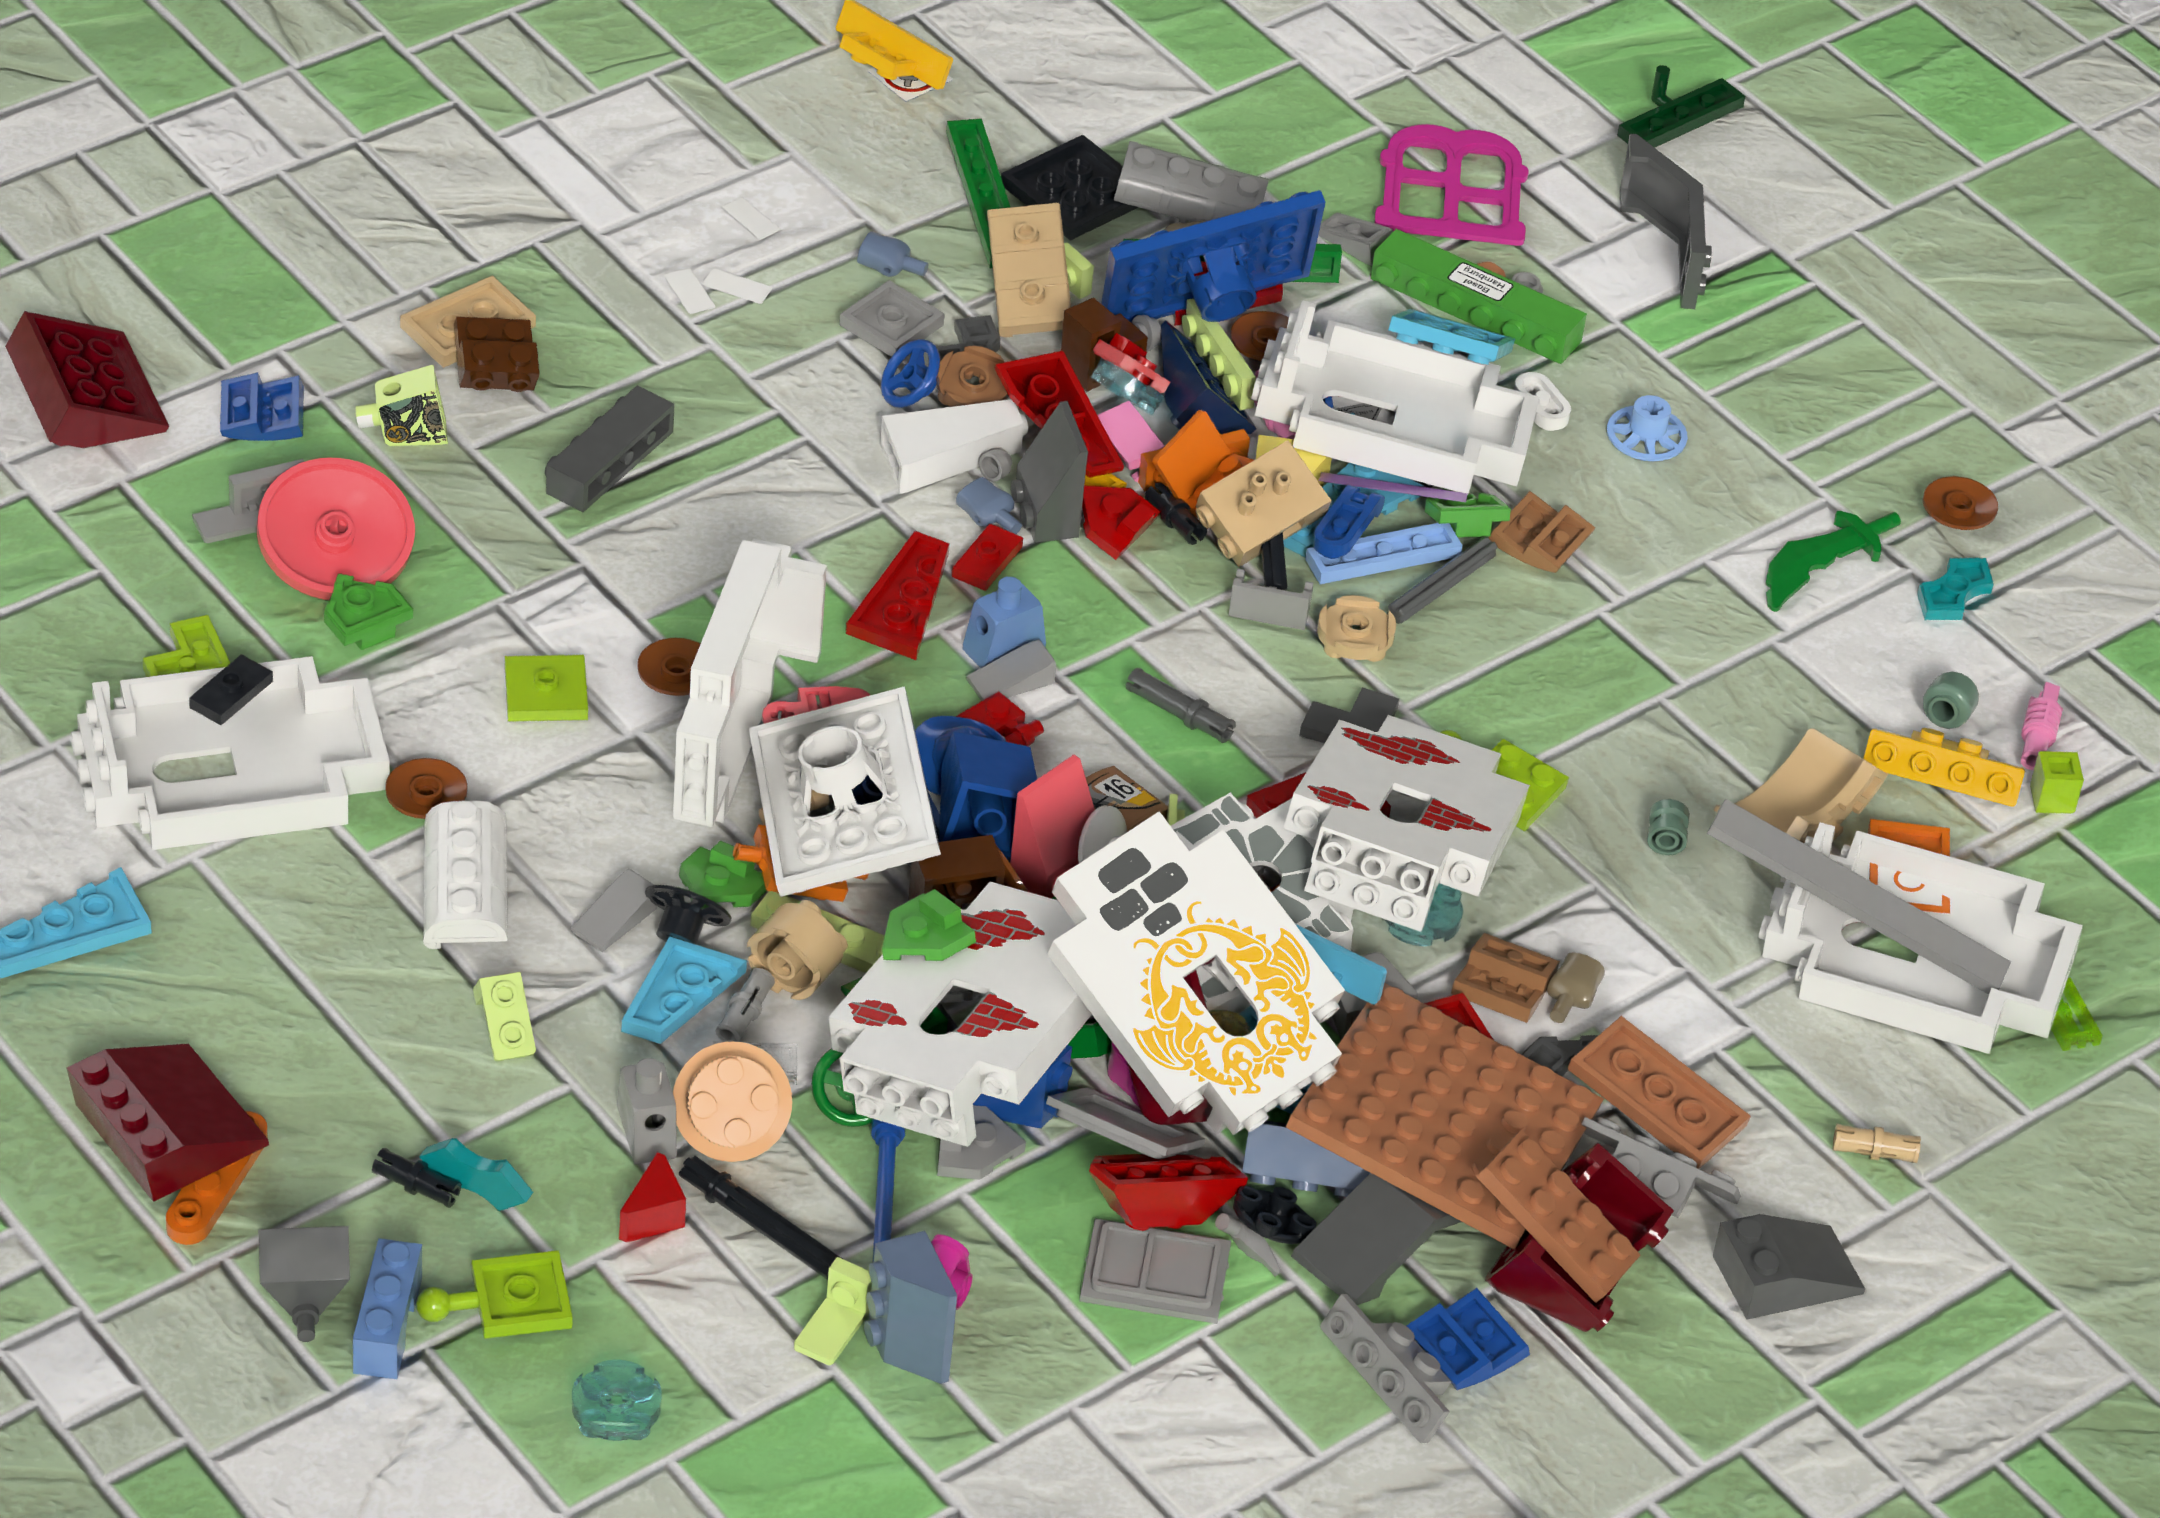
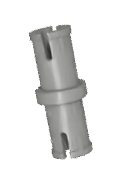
M754 968L742 989L732 995L728 1003L729 1010L715 1030L716 1035L721 1041L740 1042L750 1022L756 1020L761 1014V1004L775 984L774 977L767 970ZM750 999V1001H749V1003L747 1004L746 1008H745L744 1011L741 1013V1011H742V1009L744 1008L745 1004H746V1003L748 1002V1000Z

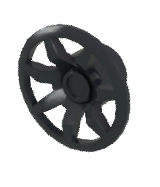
M652 885L646 888V897L653 904L665 910L656 935L665 942H667L670 936L697 944L704 923L712 926H727L731 922L732 918L727 910L703 895L669 885ZM684 896L692 898V901L690 903L685 902ZM705 904H706L707 906H709V907H707V908H705V909H703V910L700 909V908H702Z

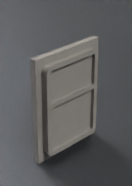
M1088 1087L1050 1095L1046 1101L1047 1105L1058 1109L1057 1116L1155 1159H1164L1176 1156L1177 1154L1187 1153L1188 1150L1203 1147L1205 1138L1173 1124H1155L1149 1121L1142 1114L1141 1110Z
M1095 1218L1089 1252L1085 1258L1086 1268L1080 1302L1217 1324L1220 1305L1224 1299L1222 1293L1226 1270L1229 1268L1228 1258L1231 1240L1157 1228L1140 1231L1127 1226L1125 1223Z

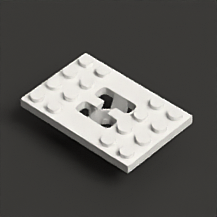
M905 686L749 727L775 881L780 897L941 855ZM868 775L883 793V797L878 801L859 805L855 801L852 789L859 785ZM814 790L817 793L832 795L835 810L826 815L810 817L811 791Z

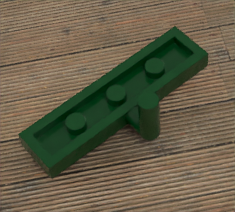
M1660 65L1656 68L1651 95L1652 102L1658 107L1619 124L1617 136L1628 144L1629 135L1637 134L1655 148L1743 108L1746 96L1726 80L1720 78L1672 100L1666 95L1670 68Z

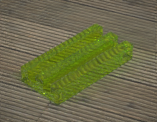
M2070 977L2067 980L2063 993L2084 1031L2081 1032L2072 1017V1010L2061 997L2051 1031L2062 1051L2070 1050L2072 1045H2076L2078 1049L2085 1048L2088 1042H2091L2092 1046L2100 1045L2103 1037Z

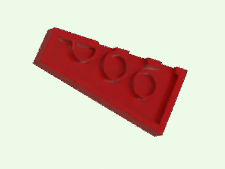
M914 531L847 621L846 634L917 660L948 559L950 543Z

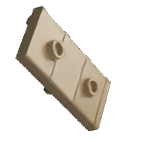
M1049 203L988 210L987 216L999 335L1002 337H1013V335L1063 330L1064 310L1071 307L1060 204Z

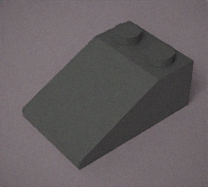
M1068 401L1058 404L1017 464L1016 480L1011 481V495L1014 503H1019L1021 507L1022 525L1024 528H1029L1034 543L1079 538L1088 450Z
M1763 1214L1720 1222L1713 1258L1746 1320L1863 1295L1865 1292L1862 1281L1830 1225Z

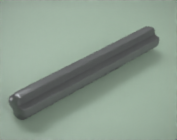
M1488 537L1481 538L1390 603L1388 608L1394 615L1396 623H1403L1494 558L1498 548L1497 544L1491 542Z

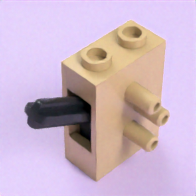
M1287 440L1200 492L1195 507L1197 508L1196 514L1199 521L1205 528H1211L1218 538V546L1226 558H1232L1237 566L1240 567L1262 554L1265 587L1272 586L1286 591L1288 586L1283 540L1325 516L1332 500L1292 444Z

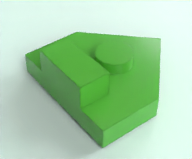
M1468 493L1466 502L1431 497L1426 499L1425 513L1439 524L1449 523L1457 537L1491 536L1492 522L1510 521L1511 508L1495 495L1479 493L1477 499L1475 495Z
M339 573L334 584L331 599L328 601L324 611V622L344 646L355 642L361 650L395 637L396 625L413 619V608L393 584L376 581L375 585L354 581V576Z
M719 841L711 851L700 846L680 866L679 877L685 887L688 886L690 891L703 895L716 903L732 902L733 907H749L767 892L762 872L754 869L755 863L734 860V846L723 841ZM705 904V905H704L702 908H700V909H705V908H707V907H709V906H707V905Z
M934 889L890 911L882 946L883 960H901L902 955H925L926 961H943L976 943L975 930L962 922L961 908Z

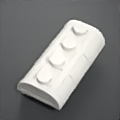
M451 801L432 807L426 814L424 822V945L429 949H441V943L508 941L507 819L505 813L498 806L485 801Z

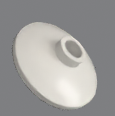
M1104 805L1098 807L1088 817L1079 840V863L1127 833L1124 817L1117 808Z

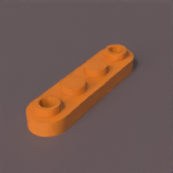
M245 1111L268 1138L266 1120L258 1113ZM263 1148L183 1187L166 1213V1231L168 1236L176 1243L184 1245L196 1244L204 1240Z

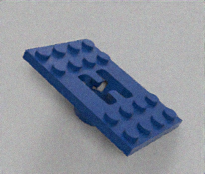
M1321 190L1311 193L1299 192L1286 200L1275 203L1272 201L1263 202L1253 209L1170 232L1167 230L1158 231L1150 237L1138 241L1125 240L1118 243L1115 247L1110 248L1101 304L1114 315L1121 313L1131 323L1138 315H1147L1155 319L1173 315L1175 311L1185 310L1187 308V300L1193 298L1202 319L1207 322H1220L1237 317L1255 303L1257 299L1255 291L1309 277L1326 203ZM1203 255L1209 272L1194 276L1196 273L1203 272L1199 257Z

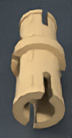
M1836 1124L1833 1151L1868 1155L1870 1160L1879 1161L1880 1157L1917 1163L1920 1153L1921 1136L1884 1132V1128L1876 1126L1874 1130Z

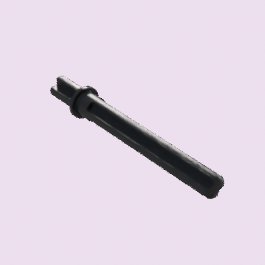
M696 1156L692 1159L688 1157L683 1162L684 1167L679 1172V1176L703 1192L705 1199L709 1203L717 1202L828 1280L829 1267L837 1257L841 1258L840 1256L732 1182L731 1175L727 1172L719 1173Z

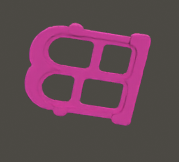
M1429 124L1406 127L1392 136L1388 149L1382 150L1379 161L1383 167H1386L1383 205L1376 208L1375 224L1389 227L1392 231L1398 229L1411 234L1514 246L1524 244L1526 227L1524 223L1519 221L1521 183L1527 181L1529 171L1525 165H1522L1520 152L1510 141L1487 131L1462 130L1455 132L1443 126ZM1411 146L1441 150L1446 155L1447 169L1444 172L1406 168L1403 166V154ZM1469 153L1500 157L1505 165L1504 188L1493 190L1462 185L1460 183L1463 157ZM1401 183L1445 188L1443 217L1433 219L1401 214L1399 212ZM1459 201L1503 206L1502 224L1493 226L1460 221L1458 219Z

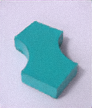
M1949 558L1947 573L1934 581L1921 583L1917 595L1924 620H1962L1967 601L1979 595L1991 594L1994 583L1987 559Z
M451 1138L430 1145L419 1156L423 1162L428 1164L430 1170L454 1181L461 1182V1188L482 1196L498 1211L526 1203L534 1193L507 1159L491 1160L470 1151L457 1138Z

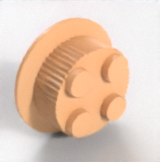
M722 1042L702 1049L683 1066L673 1088L676 1103V1125L680 1133L694 1149L707 1157L720 1161H744L767 1151L784 1133L792 1111L791 1087L780 1064L764 1050L743 1042Z

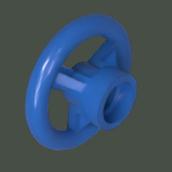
M925 339L910 341L899 348L890 358L881 379V392L889 405L897 408L908 407L933 392L937 385L936 378L940 368V355L932 342ZM924 352H926L929 357L928 367L925 365L924 362ZM911 354L908 364L904 366L900 373L894 376L901 362ZM907 388L911 393L900 397L896 396L893 390Z

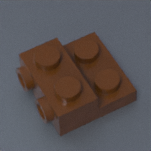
M456 317L454 334L460 388H473L480 391L487 389H505L514 392L534 391L540 371L537 343L532 340L530 320Z

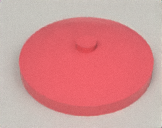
M329 457L308 460L283 472L265 492L257 518L258 544L265 561L273 572L286 584L299 592L323 600L331 599L338 573L354 576V581L375 585L376 581L391 584L406 567L415 537L413 513L406 497L398 486L375 468L344 458Z

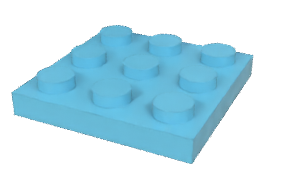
M1413 309L1393 315L1388 329L1398 333L1396 339L1411 344H1418L1419 341L1433 343L1432 349L1452 355L1454 351L1469 353L1468 360L1486 365L1510 354L1515 338Z

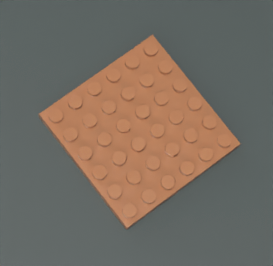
M1384 983L1381 999L1375 1005L1369 1002L1366 1003L1337 1047L1342 1055L1335 1066L1337 1072L1319 1086H1316L1314 1082L1311 1084L1292 1112L1286 1128L1515 1250L1526 1229L1476 1176L1520 1130H1523L1531 1140L1538 1143L1547 1157L1562 1171L1586 1131V1127L1581 1125L1584 1118L1587 1117L1593 1120L1604 1098L1594 1094L1588 1088L1577 1085L1558 1075L1550 1068L1522 1056L1514 1049L1488 1038L1476 1029L1452 1019L1440 1010L1405 994L1402 990Z

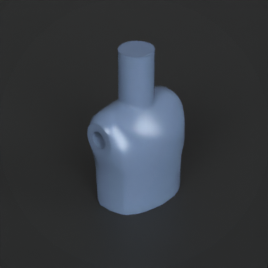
M870 231L862 242L857 258L859 264L875 269L888 277L896 276L902 270L924 277L929 266L927 262L910 257L911 249L905 242Z
M982 477L974 480L958 493L956 497L957 505L969 514L977 525L986 527L997 522L1005 530L1014 534L1021 530L1022 524L1010 514L1014 509L1012 496L994 486L986 478Z

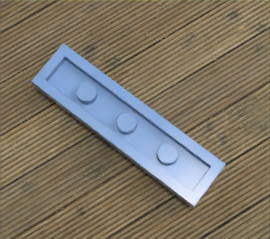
M1434 523L1359 538L1349 553L1336 559L1326 558L1318 553L1314 547L1307 548L1305 560L1318 583L1325 584L1452 559L1462 552L1463 545L1449 523Z

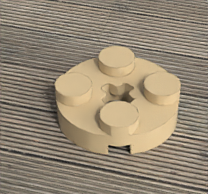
M1357 595L1343 596L1336 599L1335 605L1330 606L1328 609L1327 605L1322 608L1319 614L1317 634L1320 641L1324 644V652L1332 658L1344 657L1354 660L1378 662L1385 658L1386 651L1394 642L1396 631L1394 615L1390 611H1388L1387 615L1383 610L1379 609L1380 603L1372 598ZM1352 625L1360 626V630L1352 629Z

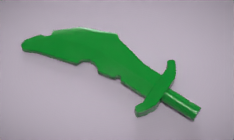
M1837 511L1834 525L1842 529L1830 534L1788 541L1769 563L1766 585L1770 588L1766 592L1769 609L1773 612L1779 611L1789 598L1809 582L1810 571L1826 569L1835 562L1836 557L1842 558L1863 549L1870 555L1871 561L1878 562L1881 555V542L1878 535L1901 524L1899 515L1896 512H1892L1866 524L1857 515Z

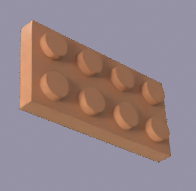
M1622 1016L1575 1055L1568 1066V1070L1671 1151L1681 1153L1693 1159L1697 1163V1169H1700L1747 1126L1751 1117Z
M1520 1130L1476 1176L1595 1303L1601 1300L1640 1256L1629 1239L1619 1233L1602 1215L1601 1210L1583 1195L1572 1183L1570 1177L1562 1172L1542 1151L1539 1144L1531 1140L1523 1130Z

